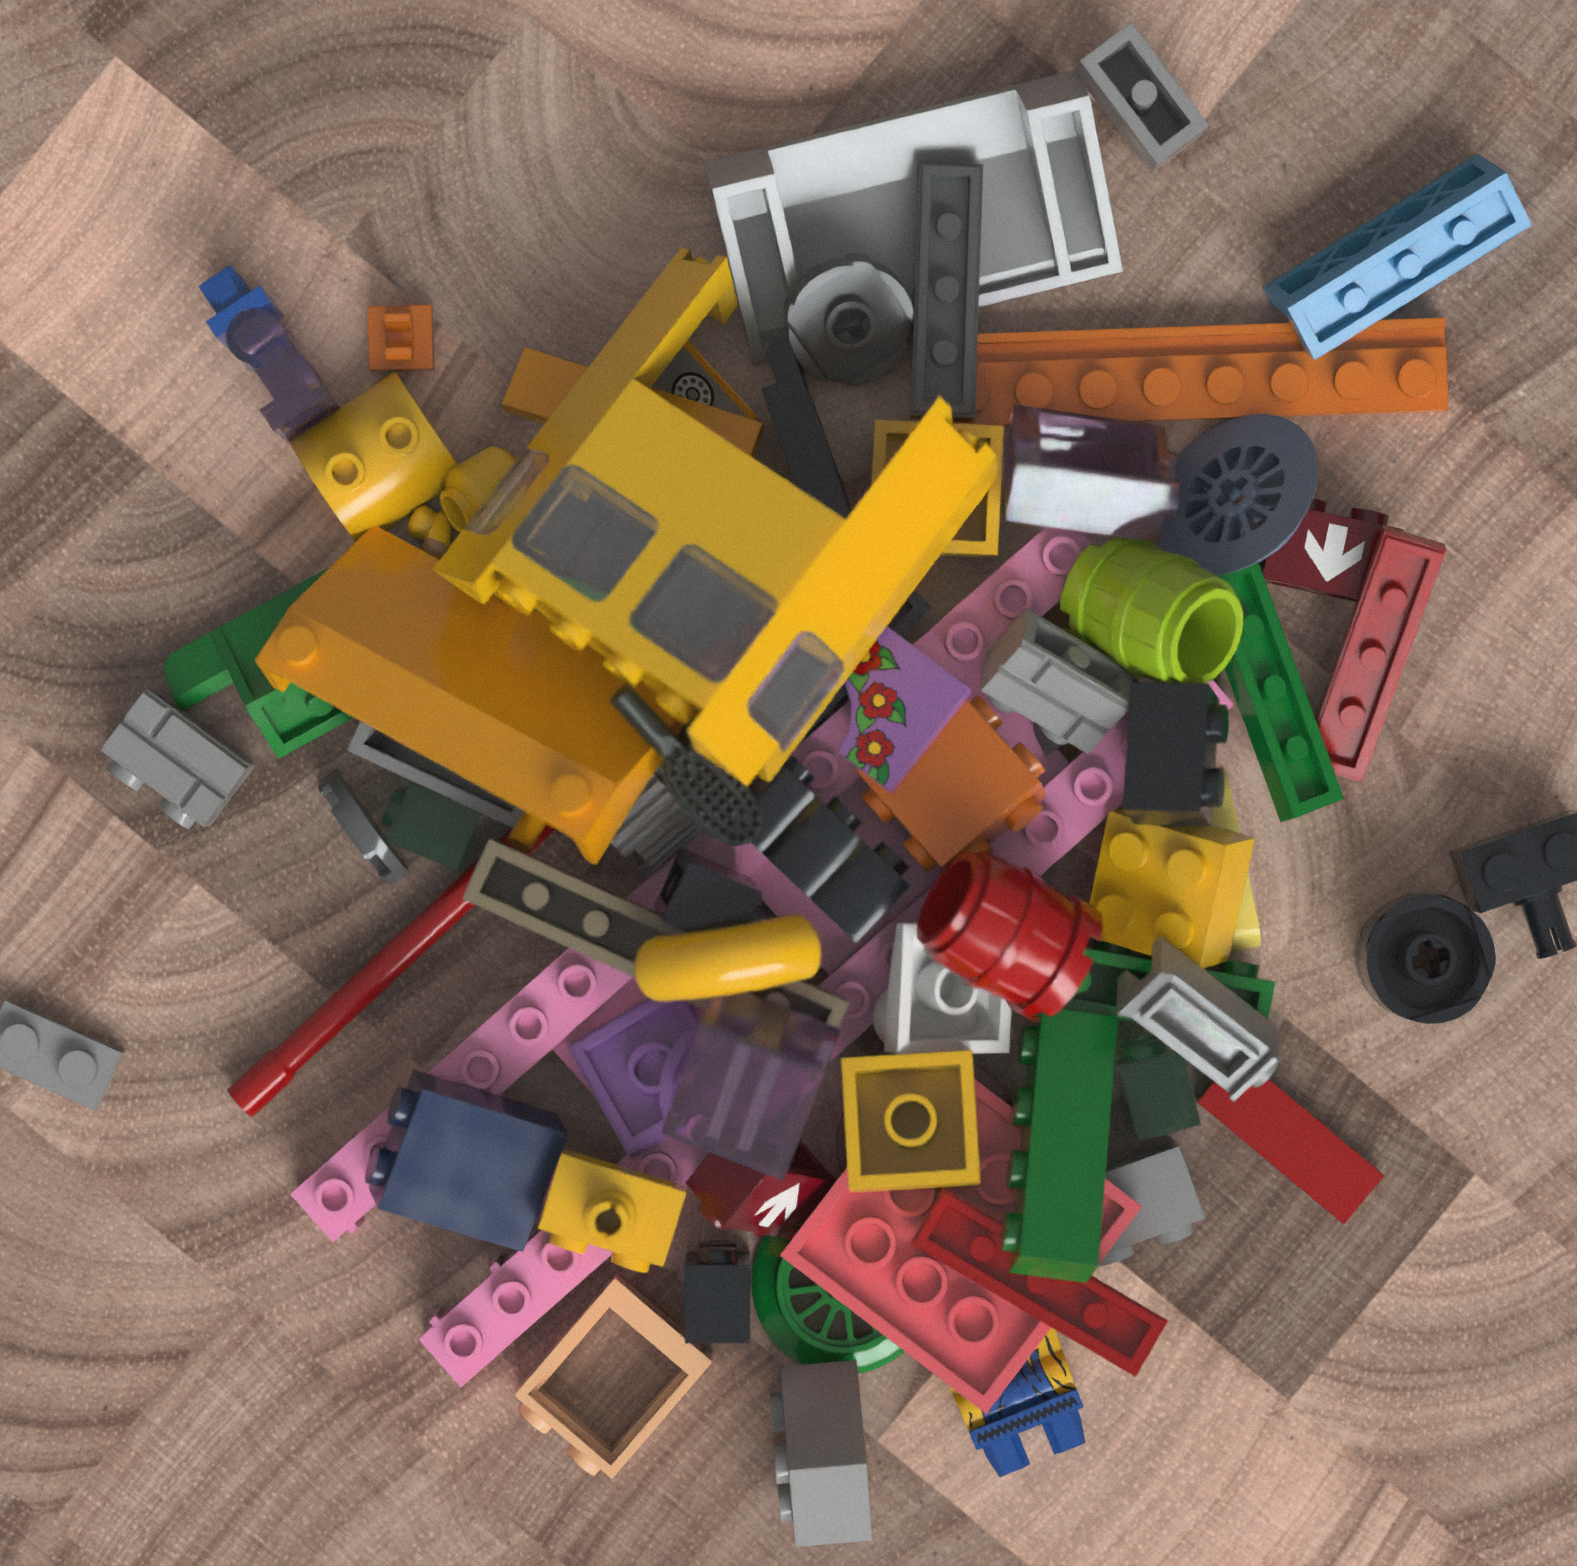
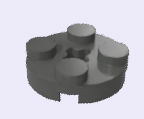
M850 253L842 258H834L815 266L798 281L794 290L786 297L784 302L785 332L788 342L798 362L815 378L828 382V378L834 381H847L849 385H864L885 376L893 370L903 359L908 349L909 343L907 340L911 333V323L914 324V310L911 300L898 277L884 265L871 261L866 255ZM846 308L851 311L858 308L863 310L865 313L859 318L862 328L854 334H851L846 328L835 332L832 326L838 321L837 314Z

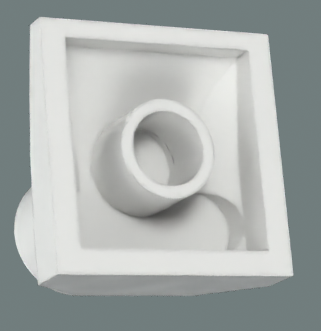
M897 923L888 989L880 995L873 1011L874 1029L878 1037L885 1043L884 1052L897 1055L972 1050V1053H1009L1011 1008L1006 1003V1000L981 988L974 989L968 986L958 975L928 956L924 950V945L917 939V923Z

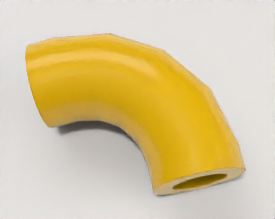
M797 914L722 929L654 936L645 941L638 950L635 960V976L640 989L647 997L655 1001L703 999L749 992L812 977L817 971L821 959L820 943L811 923L803 916Z

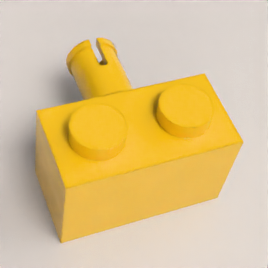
M564 1148L538 1229L551 1233L548 1242L554 1246L585 1254L588 1244L612 1251V1263L634 1271L648 1273L650 1264L664 1267L688 1186Z

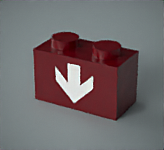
M1313 498L1307 513L1292 537L1279 550L1259 562L1265 582L1267 584L1356 602L1383 525H1388L1389 515L1360 508H1352L1350 518L1325 513L1327 502ZM1391 527V528H1394V529L1403 531V529Z
M732 1126L685 1184L701 1201L698 1205L700 1213L715 1227L723 1231H728L730 1228L748 1231L757 1237H762L765 1234L791 1239L816 1209L836 1180L801 1140Z

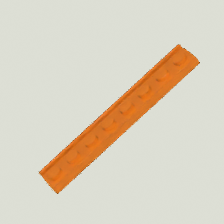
M1446 317L1379 320L1316 360L1305 352L1291 323L979 333L977 338L974 421L953 420V423L1021 427L1224 420L1252 414H1269L1280 417L1446 412L1449 410L1447 346H1445Z

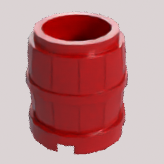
M973 851L963 852L949 863L929 891L917 923V939L924 945V950L928 956L958 975L968 986L974 989L981 988L997 997L1005 999L1013 1011L1033 1022H1040L1037 1014L1039 1011L1052 1017L1073 997L1094 961L1083 954L1088 944L1089 935L1100 941L1103 932L1102 913L1095 906L1076 895L1065 896L1059 890L1044 882L1031 869L1027 867L1020 868L1005 859L985 851L977 853Z

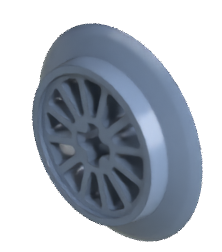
M1252 414L1237 417L1223 422L1200 435L1174 460L1157 490L1152 510V529L1157 546L1170 553L1188 556L1202 568L1215 575L1239 571L1275 553L1295 533L1307 513L1315 494L1318 480V459L1315 447L1309 436L1292 421L1269 414ZM1243 494L1244 499L1235 505L1233 501ZM1263 520L1264 522L1257 528V522Z

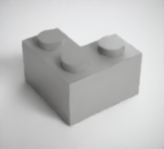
M857 1360L780 1367L782 1393L770 1394L773 1432L785 1431L786 1444L774 1445L781 1523H794L796 1547L872 1541L867 1462Z

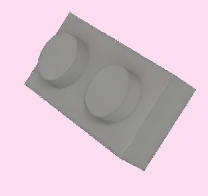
M10 999L4 1000L0 1009V1069L94 1111L98 1110L124 1051Z

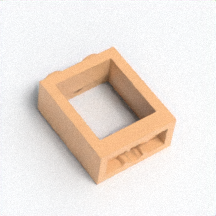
M616 1272L517 1387L514 1396L522 1402L517 1410L525 1420L543 1434H547L553 1428L571 1444L566 1453L586 1472L595 1476L601 1469L613 1479L713 1362V1353L701 1343H685V1329L621 1274ZM609 1307L680 1367L613 1447L541 1387Z

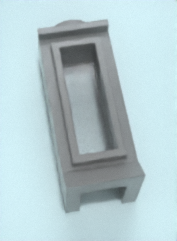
M1160 936L1152 944V971L1142 981L1127 970L1117 978V1015L1132 1017L1228 1091L1231 1100L1236 1101L1250 1086L1255 1088L1261 1086L1274 1073L1279 1061L1277 1026Z

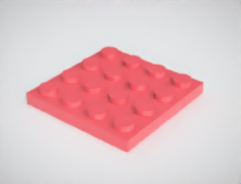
M974 1079L981 1185L851 1193L848 1185V1168H846L780 1256L987 1414L1051 1327L910 1244L943 1188L1002 1223L1006 1212H1014L1016 1189L1007 1188L1006 1175L1011 1150H1020L1022 1127L1012 1125L1013 1108ZM1106 1178L1098 1265L1143 1207Z

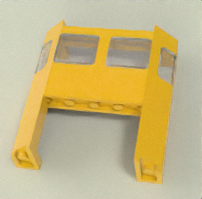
M680 248L432 570L483 605L493 594L524 614L529 615L535 608L554 621L550 629L568 645L582 651L587 644L605 656L606 659L603 665L619 680L629 684L631 687H635L640 680L659 693L656 701L664 710L684 723L688 724L692 717H694L696 720L687 730L694 750L747 786L756 775L770 783L999 477L997 456L986 443H984L978 453L976 452L980 445L979 440L962 428H959L958 431L954 429L951 407L939 396L845 520L650 390L706 315L724 325L739 306L727 256L717 255L710 263L700 256L693 260L690 249Z

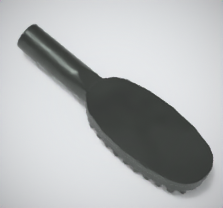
M629 684L616 691L611 697L610 703L662 758L660 765L662 779L671 796L684 813L705 833L725 845L740 846L756 839L761 831L763 819L761 810L750 789L734 776L694 750L690 740L681 741Z

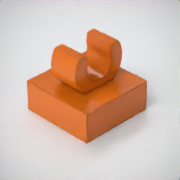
M432 305L367 306L369 370L371 372L435 371Z

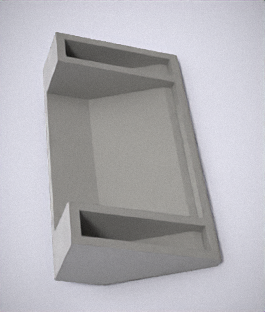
M1072 70L705 161L704 165L753 363L768 360L767 349L773 341L785 340L788 342L785 332L784 314L786 297L794 290L795 285L808 271L825 261L842 258L850 253L866 255L871 261L884 265L898 277L913 306L919 162L983 164L979 307L1123 272L1090 95L1077 71ZM848 308L840 311L837 314L838 321L832 326L833 330L837 332L840 329L846 328L851 334L857 333L862 328L859 318L865 312L859 308L853 311Z

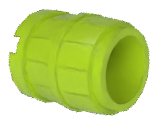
M1113 530L1106 534L1115 538L1108 540L1101 547L1094 544L1086 547L1069 571L1061 594L1060 610L1069 614V626L1071 629L1070 631L1063 628L1065 632L1116 661L1131 674L1137 677L1149 678L1159 683L1205 684L1212 681L1226 668L1237 650L1243 631L1241 604L1228 583L1212 572L1202 568L1192 558L1183 554L1162 550L1151 539L1133 531Z

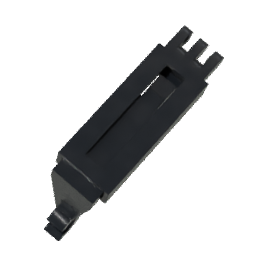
M773 341L768 346L767 357L777 383L762 388V392L794 483L797 488L846 520L853 510L802 367L787 341ZM743 594L679 620L673 627L670 635L672 652L680 662L689 667L693 657L686 648L688 639L694 634L713 627L724 628L727 643L740 650L742 643L741 630L769 622L774 614Z

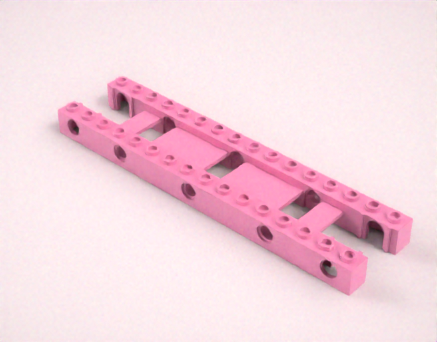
M1065 511L1057 516L913 644L914 647L970 687L972 693L967 698L969 702L979 695L1003 722L996 732L1011 749L1018 742H1021L1045 769V772L1038 777L1047 794L1039 802L1042 805L1041 812L1020 831L1012 832L1009 828L990 844L993 848V855L1005 859L1020 868L1027 867L1039 876L1108 816L1109 811L1117 809L1123 803L1129 711L1125 713L1112 729L1107 730L1104 738L1089 754L1080 750L1068 761L1056 749L1048 756H1045L1035 736L1033 721L1016 711L1005 713L997 709L988 700L986 694L979 690L983 660L987 651L1003 633L1006 634L1008 627L1025 608L1042 617L1060 601L1069 571L1081 552L1090 544H1093ZM1214 680L1205 683L1210 684L1219 698L1220 704H1226L1228 710L1234 705ZM850 700L800 743L791 755L815 777L807 786L815 796L825 805L835 796L863 822L854 832L872 850L883 841L910 867L902 876L910 887L857 943L751 842L740 846L725 845L702 831L683 847L752 878L763 893L761 896L762 900L777 917L790 914L801 915L815 929L821 950L819 964L827 972L824 980L818 986L848 999L850 1003L823 1063L693 1005L712 1041L693 1057L682 1078L680 1105L688 1127L634 1159L625 1155L617 1165L687 1186L685 1184L686 1181L732 1126L753 1130L873 1024L875 1004L880 995L888 989L897 923H918L927 895L942 871L936 865L927 873L902 845L910 835L894 818L885 826L860 797L869 788L858 774L859 770L842 758L838 752L850 729L852 705ZM677 853L626 898L657 912L654 904ZM568 948L427 1074L511 1099L505 1090L552 1049L594 1096L567 1046L649 997L640 989L636 978ZM389 1107L290 1194L332 1242L339 1238L346 1230L352 1235L365 1222L362 1216L376 1205L369 1190V1184L365 1183V1173L374 1148L376 1146L384 1148L392 1125L387 1122ZM557 1165L534 1222L537 1227L540 1224ZM538 1229L528 1238L523 1252L514 1250L506 1258L501 1254L496 1257L489 1267L491 1271L488 1277L455 1307L452 1305L446 1311L442 1307L436 1310L429 1320L430 1325L424 1329L418 1340L456 1383L462 1387L611 1256L613 1252L589 1244L585 1254L569 1251L550 1244L548 1240L551 1233Z

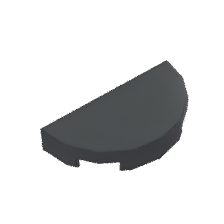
M336 768L319 780L318 789L332 806L333 810L331 812L365 860L368 858L378 871L379 877L386 883L394 884L408 874L410 871L339 770Z

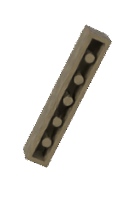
M495 838L489 839L462 898L636 978L635 960L638 950L645 941L654 936L688 933L663 922L659 914L649 908L533 855L522 852ZM804 979L732 995L684 1000L820 1063H823L850 1004L848 999Z

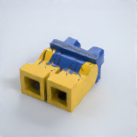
M1053 1328L1048 1331L987 1414L949 1386L976 1450L983 1448L986 1458L999 1477L1030 1465L1018 1433L1042 1424L1054 1455L1085 1443L1082 1420L1078 1409L1084 1406L1076 1389L1057 1333Z

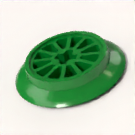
M764 1235L758 1247L752 1269V1296L758 1318L764 1330L782 1352L801 1365L857 1360L858 1374L880 1368L905 1352L874 1327H872L870 1332L855 1336L853 1333L851 1310L818 1284L789 1285L790 1270L796 1267L780 1255L793 1237L787 1239ZM821 1293L817 1299L801 1311L795 1310L790 1298L792 1295ZM823 1305H830L820 1330H814L804 1322L806 1317ZM838 1310L844 1312L847 1336L845 1338L827 1335Z

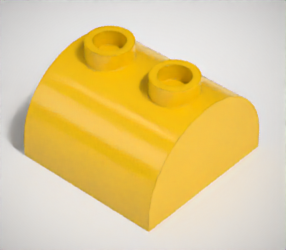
M393 371L289 441L302 466L355 542L369 528L378 526L385 531L390 530L412 515L416 507L427 505L436 499L445 490L446 474L451 468L458 465L396 371Z

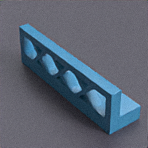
M1476 154L1262 288L1270 303L1288 317L1305 352L1316 360L1532 226L1507 173L1481 155Z

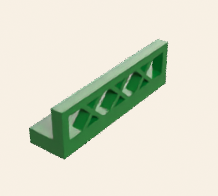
M1259 563L1236 572L1216 575L1231 586L1240 601L1243 611V631L1237 650L1226 666L1225 671L1280 822L1300 817L1343 800L1344 796Z

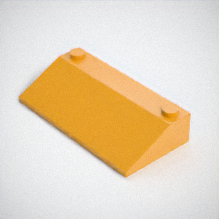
M378 526L369 528L289 607L255 659L259 668L273 688L284 693L289 684L293 683L564 832L576 842L584 858L597 865L662 761V758L610 703L611 697L626 683L619 680L605 668L603 662L606 657L586 644L582 651H579L560 639L550 629L554 621L535 610H532L529 615L524 614L493 594L483 605L432 570L438 563V558ZM639 680L636 686L632 688L678 736L685 723L664 710L656 701L659 693Z

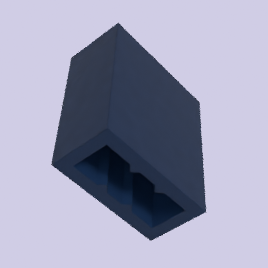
M413 1069L407 1087H398L391 1100L387 1122L392 1127L384 1148L376 1146L367 1164L365 1183L369 1184V1190L377 1209L523 1252L568 1137V1132L558 1114Z

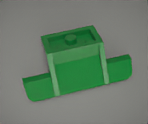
M329 568L170 654L164 663V674L173 699L180 710L184 711L234 683L245 708L278 759L354 718L293 683L289 684L284 693L273 688L255 662V659L289 607Z

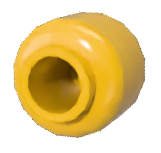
M491 446L482 449L451 468L445 477V490L440 494L441 506L451 525L459 533L463 529L476 533L524 472L529 461L522 455L514 457L501 447ZM526 482L515 493L510 502L498 516L496 521L502 516V514L508 509V507L513 503V501L525 489ZM535 506L527 515V517L523 520V522L532 516Z

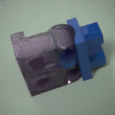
M230 265L199 286L217 313L208 319L206 323L216 338L249 370L259 376L274 400L261 408L260 411L276 434L289 444V441L340 408L293 335L278 321L284 315L274 300L260 285L251 291L243 277Z

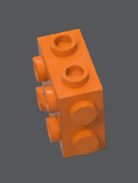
M979 695L975 696L970 702L967 699L892 794L860 770L858 771V774L869 788L860 796L885 826L894 818L910 835L902 845L927 873L936 865L943 872L949 863L963 852L973 851L977 853L985 851L992 854L993 848L990 844L1009 828L1012 832H1018L1026 827L1041 812L1042 805L1039 802L1047 796L1038 779L1045 772L1043 766L1021 742H1018L1012 749L996 732L1003 722Z

